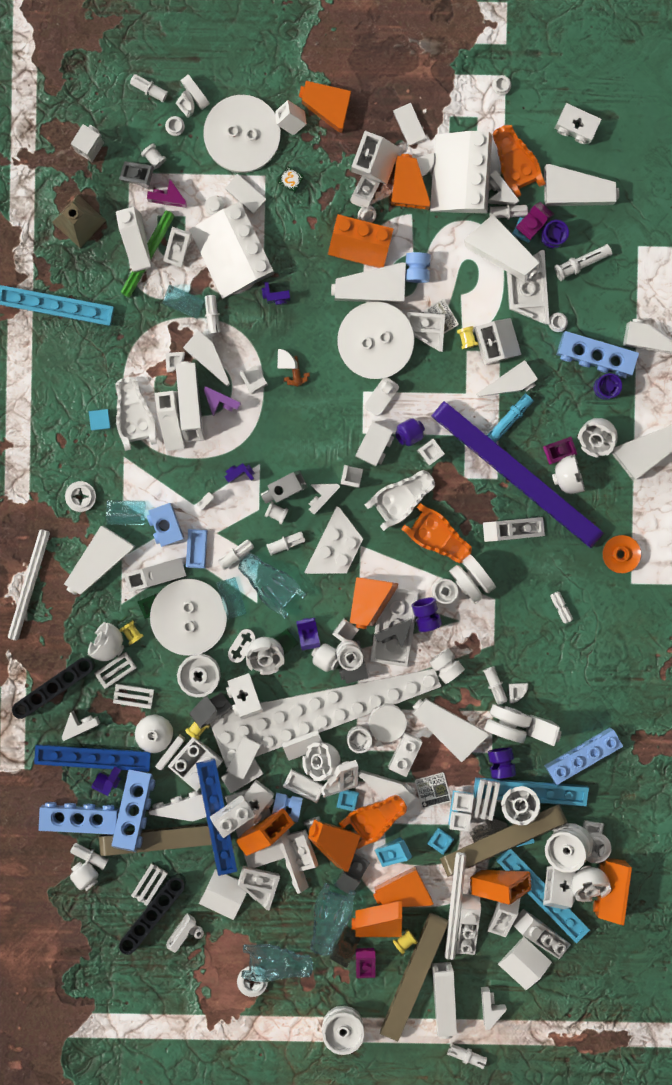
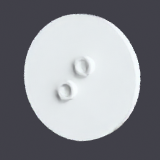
M234 95L220 101L208 114L204 125V142L208 153L218 165L232 172L248 173L264 167L274 157L280 143V127L276 123L274 111L264 101L250 95Z
M368 302L357 306L347 314L339 328L338 349L341 358L349 369L362 377L370 379L390 377L399 372L408 363L413 353L415 338L412 325L401 310L388 303Z
M196 579L177 580L164 587L154 599L150 612L151 628L157 640L169 651L188 656L201 654L211 649L222 637L227 623L226 606L220 594L211 585Z

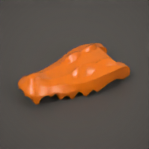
M503 125L497 128L492 136L497 146L502 176L515 196H521L519 189L535 181L539 187L545 185L546 183L542 177L537 158L532 151L528 150L526 144L517 137L512 125Z
M419 503L417 508L419 511H422L421 515L411 529L409 526L404 525L401 530L419 546L447 556L457 563H463L462 560L471 554L472 547L459 536L445 517Z
M393 795L381 802L351 811L338 824L341 828L351 824L355 831L361 835L357 845L358 850L365 845L379 840L386 830L406 813L407 806L400 796Z

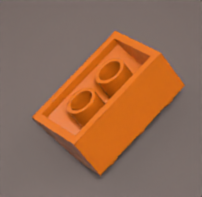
M337 214L328 255L376 268L384 267L394 229Z
M607 858L602 863H599L598 869H601L607 875L611 891L603 898H601V895L597 896V900L593 902V912L600 919L624 925L632 867L625 860Z

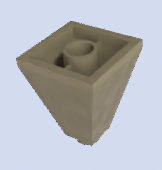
M78 194L52 221L80 249L106 222Z

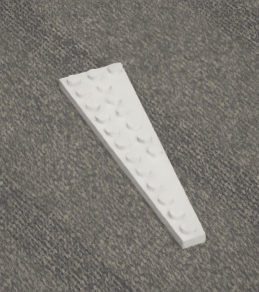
M428 669L261 702L263 712L241 720L239 715L235 716L232 709L211 722L210 726L227 768L243 736L261 744L255 755L256 757L283 747L282 743L316 730L319 733L368 715L375 708L380 707V705L400 703L441 687L436 671Z

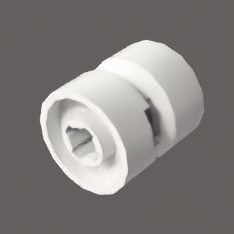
M446 578L439 579L432 586V595L438 602L450 604L458 596V587L452 580Z
M345 640L338 645L336 655L340 666L350 671L358 669L363 662V654L358 643L353 640Z
M449 648L440 652L429 662L435 671L440 672L439 677L445 684L455 679L465 670L459 660H454L455 655Z
M364 726L352 727L347 734L349 748L355 753L368 751L372 745L370 731Z

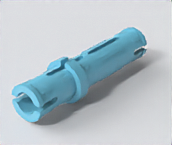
M525 393L514 406L510 407L511 410L486 436L497 443L513 423L523 416V413L534 400Z

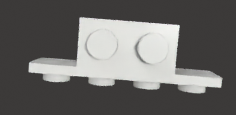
M288 829L278 841L280 843V850L283 852L286 860V867L292 877V884L297 894L309 887L303 871L316 868L318 862L311 842L308 839L306 829L290 833Z

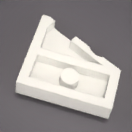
M407 312L406 317L412 325L414 337L443 352L445 314Z
M356 760L343 762L336 767L333 776L327 780L321 789L323 797L358 787V764Z
M243 866L237 884L266 910H270L280 875Z

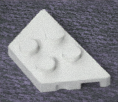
M541 250L533 255L539 262V273L533 279L529 278L524 282L507 272L509 310L549 325L545 250Z
M336 507L304 573H347L363 538L339 507Z

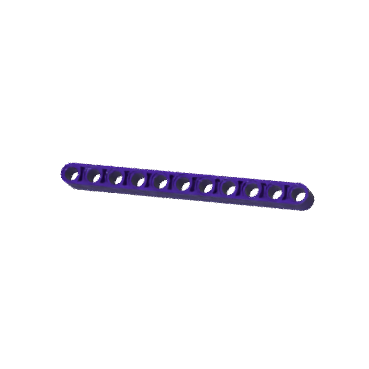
M443 401L431 415L433 419L588 547L593 548L604 533L448 403Z

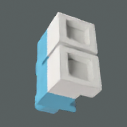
M453 790L448 822L449 829L469 832L474 800L472 793Z

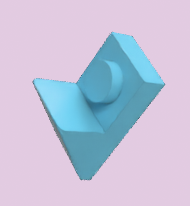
M401 837L374 850L382 867L408 861L412 858L408 846Z

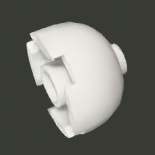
M593 418L587 421L578 434V440H580L582 445L581 449L593 457L609 455L614 450L618 439L617 430L609 420L603 418Z
M575 454L559 461L555 467V474H552L554 484L559 485L562 491L569 494L585 491Z
M103 622L95 632L97 637L94 643L90 642L88 655L99 661H109L122 653L124 645H122L123 636L117 627Z
M260 637L251 642L246 652L248 668L251 671L252 669L260 671L261 675H270L278 672L279 667L282 664L284 665L283 647L274 638Z
M157 714L142 718L135 729L137 744L144 751L150 753H158L165 750L173 738V727L169 720Z
M325 742L310 744L307 747L306 756L302 758L306 775H310L314 781L330 779L336 767L341 765L339 752L334 746Z
M524 786L508 790L501 802L505 818L518 826L534 822L541 809L537 794Z
M584 866L572 878V893L577 901L590 902L592 897L601 895V898H603L611 891L609 879L601 869Z

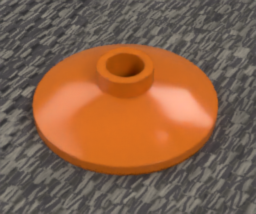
M614 536L607 541L603 548L604 563L613 572L628 573L634 570L640 562L641 549L638 543L629 536ZM620 550L624 553L622 558H619L617 555Z

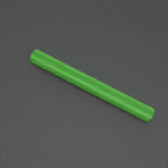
M166 210L147 243L150 260L174 219V214ZM145 270L131 272L121 290L124 296L131 297Z

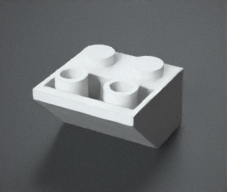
M364 131L351 167V172L387 185L400 148L381 136Z
M511 318L492 321L474 328L484 366L521 355Z
M192 737L168 767L195 791H198L200 783L196 763L215 759L218 767L223 759L207 745Z

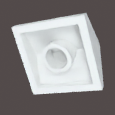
M215 869L199 904L234 920L247 892L238 886L239 879L228 874L218 876L217 869Z
M523 936L498 965L527 990L541 979L552 961Z

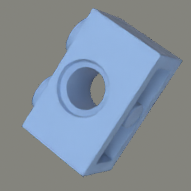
M172 503L148 510L149 515H147L149 525L155 528L156 533L153 536L156 544H160L163 547L184 539ZM162 520H167L170 524L167 531L160 529L159 525Z

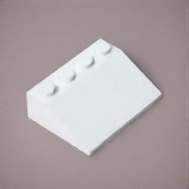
M465 131L435 135L430 212H488L493 138L489 131Z
M240 201L189 229L222 299L274 275L270 262Z

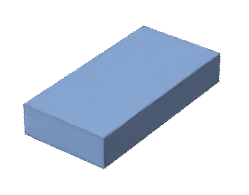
M188 529L186 567L205 568L208 530Z

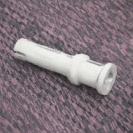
M606 244L577 259L570 258L568 262L562 265H555L554 270L558 279L563 281L567 276L578 274L580 269L611 256V248Z

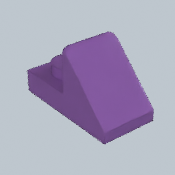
M206 386L204 388L213 416H215L220 403L223 404V408L231 412L234 409H239L240 402Z

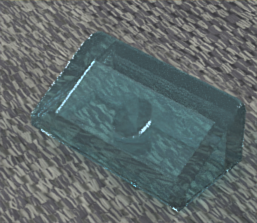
M169 285L162 304L198 319L205 300Z
M107 501V524L144 525L146 522V501Z
M236 577L217 582L227 619L246 614Z

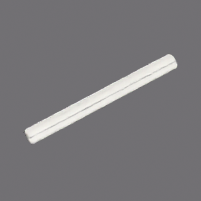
M43 529L39 530L10 627L8 638L11 640L19 639L50 532Z
M457 852L455 857L445 947V958L451 960L455 959L466 866V854L463 852Z

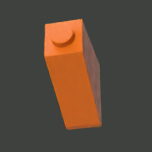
M306 81L305 86H301L299 97L302 98V105L336 131L342 133L351 91Z
M410 154L397 156L391 205L429 210L430 201L417 159L412 158Z
M356 577L350 623L356 624V628L367 629V626H374L398 588V583Z
M282 808L246 830L235 841L244 854L248 856L271 846L295 823L286 810Z
M314 820L309 829L308 839L336 867L348 872L361 835L341 827Z
M416 867L374 887L376 893L373 896L377 904L381 903L384 905L402 901V907L433 905L432 898Z
M480 870L470 877L471 894L510 905L531 890L530 872Z
M402 901L356 910L355 918H352V930H355L356 937H402Z

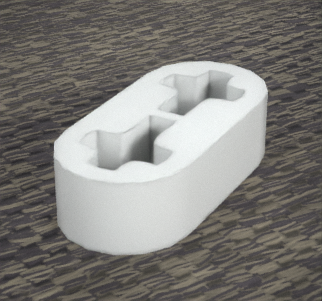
M189 75L180 80L201 110L210 104Z
M242 630L228 651V657L232 662L239 663L245 658L251 642L247 641L245 645H242L241 642L244 639L242 634L250 633L251 642H253L255 634L252 630ZM239 646L242 647L240 651L242 657L234 659L232 650L236 651Z

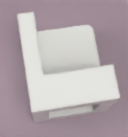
M289 100L275 111L277 125L292 135H295L307 124L305 111Z
M256 365L244 372H240L251 394L268 385Z
M434 438L417 450L428 465H431L445 454Z
M344 465L340 484L359 488L363 469Z
M343 618L332 635L340 641L352 640L359 629Z

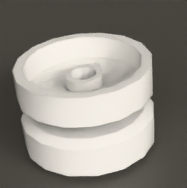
M468 555L462 560L468 572H465L458 565L454 566L449 572L461 591L476 604L483 598L478 586L486 593L493 591L496 586L472 555Z
M203 653L187 657L179 666L177 673L178 684L181 689L189 696L196 698L205 697L212 693L218 686L221 677L217 661L210 655ZM201 671L203 673L202 678H198L196 672L199 673Z
M492 704L490 714L500 721L487 720L484 730L508 740L524 743L527 733L517 728V726L530 727L532 717L508 706Z
M567 823L560 826L547 840L545 856L555 869L571 873L579 870L591 856L593 840L589 832L582 826Z
M345 1005L336 1006L328 1011L322 1023V1036L326 1047L333 1053L340 1055L351 1054L358 1050L364 1039L363 1019L359 1012Z

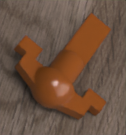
M294 356L298 369H292L293 380H290V377H285L284 382H287V385L299 387L308 381L310 373H304V377L301 378L298 356Z

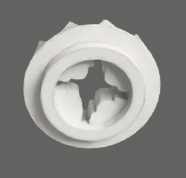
M74 482L66 490V503L74 511H87L95 503V490L87 482ZM80 488L84 495L89 496V498L82 500L81 505L79 499L73 498V496L79 494Z
M598 832L589 833L594 843L601 845V847L598 848L599 855L592 850L591 856L587 861L590 863H601L611 853L610 841L605 835Z
M247 966L241 970L237 978L239 990L248 997L261 995L268 983L267 975L263 969L257 966ZM253 974H255L254 977L258 983H254L251 989L250 982L246 979H251Z

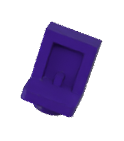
M264 282L265 287L261 288L263 299H267L268 304L285 305L287 301H290L289 290L270 293L269 283Z
M242 463L238 467L233 465L225 471L227 475L224 477L228 483H231L244 472L251 481L254 480L253 475L255 472L249 464L245 466Z
M305 618L297 621L302 651L320 647L315 618Z
M114 766L109 777L99 773L91 787L108 796L112 788L116 789L121 780L118 777L121 769Z

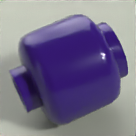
M409 418L400 423L395 432L396 438L401 445L412 446L423 439L425 428L421 421Z

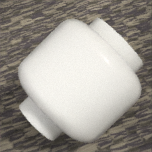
M326 643L318 648H314L311 654L313 656V664L325 672L334 671L339 665L336 649Z
M79 862L71 868L73 873L70 875V879L79 890L85 889L88 891L98 882L99 874L89 862L84 864Z

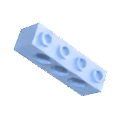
M565 331L562 334L556 355L561 356L560 359L563 361L571 362L575 360L579 362L578 365L590 368V365L597 367V370L600 372L608 373V371H612L618 377L626 379L627 376L633 375L639 353ZM576 345L583 348L582 355L575 354L574 347ZM594 351L601 353L600 361L594 360L592 356ZM612 356L619 358L620 363L618 366L612 365Z
M609 727L544 766L553 782L558 785L622 748L623 745L615 731Z
M128 770L111 845L113 848L137 852V849L141 848L143 837L140 835L147 823L145 813L146 810L150 809L151 805L149 795L150 791H153L155 787V780L152 774ZM137 788H143L144 790L140 797L134 796V791ZM139 807V813L136 816H131V808ZM131 825L134 826L135 832L132 835H126V828Z
M45 802V805H42L39 811V831L114 834L119 808H114V805H103V808L95 807V804H84L83 807L76 806L75 803H64V806H60L56 802ZM61 812L65 817L64 821H58L55 814ZM76 813L82 814L84 821H76L74 815ZM95 814L103 817L102 823L94 821L93 817Z

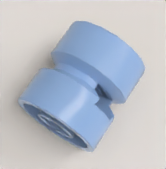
M421 252L406 253V265L409 266L405 270L406 282H430V270L427 267L430 266L431 254Z
M276 792L272 814L284 808L294 822H298L303 798L296 796L288 798L287 794Z

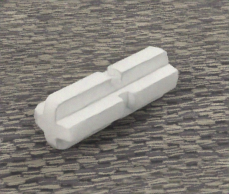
M557 591L551 594L550 597L555 607L558 608V613L563 623L572 621L573 617L568 607H565L566 603L561 593Z

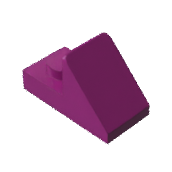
M170 179L167 194H164L165 191L153 189V192L148 191V202L187 208L185 199Z
M539 202L532 207L531 211L521 220L516 229L531 240L555 214L543 203Z
M572 437L543 446L549 465L561 461L567 456L578 455Z
M374 948L356 949V978H375L376 957Z

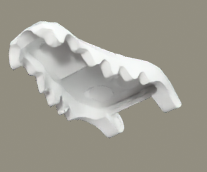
M133 377L120 379L115 384L118 396L116 425L125 451L131 450L130 442L150 438L151 445L157 444L154 417L140 392L137 380Z
M421 470L410 478L385 486L364 505L367 509L372 508L373 505L376 507L386 521L380 526L385 531L409 516L422 498L435 487L434 479L430 473Z

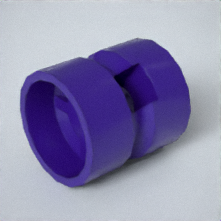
M552 220L547 223L541 232V241L544 246L550 249L562 246L569 235L568 226L561 220Z
M604 374L595 381L593 390L598 398L609 400L620 394L622 382L615 374Z
M423 598L412 603L414 616L417 617L415 621L420 632L432 631L442 626L440 614L437 613L438 607L435 598Z
M505 747L488 751L489 762L493 764L490 767L493 779L508 778L516 775L515 764L512 763L514 759L513 748Z

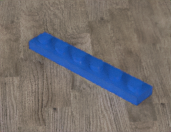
M35 745L34 764L99 769H113L115 766L121 770L150 771L151 753L146 751Z
M211 759L196 763L217 874L221 876L237 872L230 834L223 838L210 819V816L225 807L216 760Z

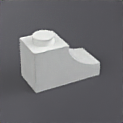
M520 898L510 905L496 902L495 911L488 926V932L503 937L507 936L518 916Z

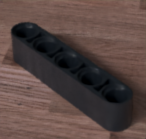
M85 656L71 664L16 702L12 707L13 715L18 719H23L91 673L95 668L94 660L91 657ZM82 661L89 662L90 669L88 671L81 668ZM66 672L73 673V681L69 682L66 680ZM51 682L58 685L57 692H52L49 689ZM35 693L42 696L41 703L34 701L33 696ZM19 704H22L26 707L25 714L19 713Z
M174 874L169 878L123 935L119 943V949L123 954H132L183 892L186 880L182 875ZM178 880L181 882L182 886L180 888H174L172 886V881ZM166 895L170 901L163 903L160 901V896ZM148 911H156L157 917H149ZM136 926H144L145 932H137ZM130 940L133 943V947L127 948L124 945V941Z

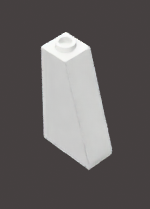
M546 164L544 167V181L546 183L544 185L545 206L614 205L616 199H619V188H616V182L551 164Z
M491 215L464 239V246L524 282L529 278L533 279L539 273V262L494 215Z
M406 262L337 278L335 284L331 285V296H335V301L404 303Z
M184 361L176 364L181 431L185 443L204 441L197 369L195 363Z
M672 425L616 446L611 452L632 480H637L672 452Z
M101 526L64 583L68 587L66 590L74 595H77V593L83 594L134 550L136 546L105 526Z
M426 698L423 701L419 699L413 705L414 710L412 713L461 762L489 736L483 729Z
M451 962L432 963L437 1036L442 1039H450L453 1036H457L454 971Z

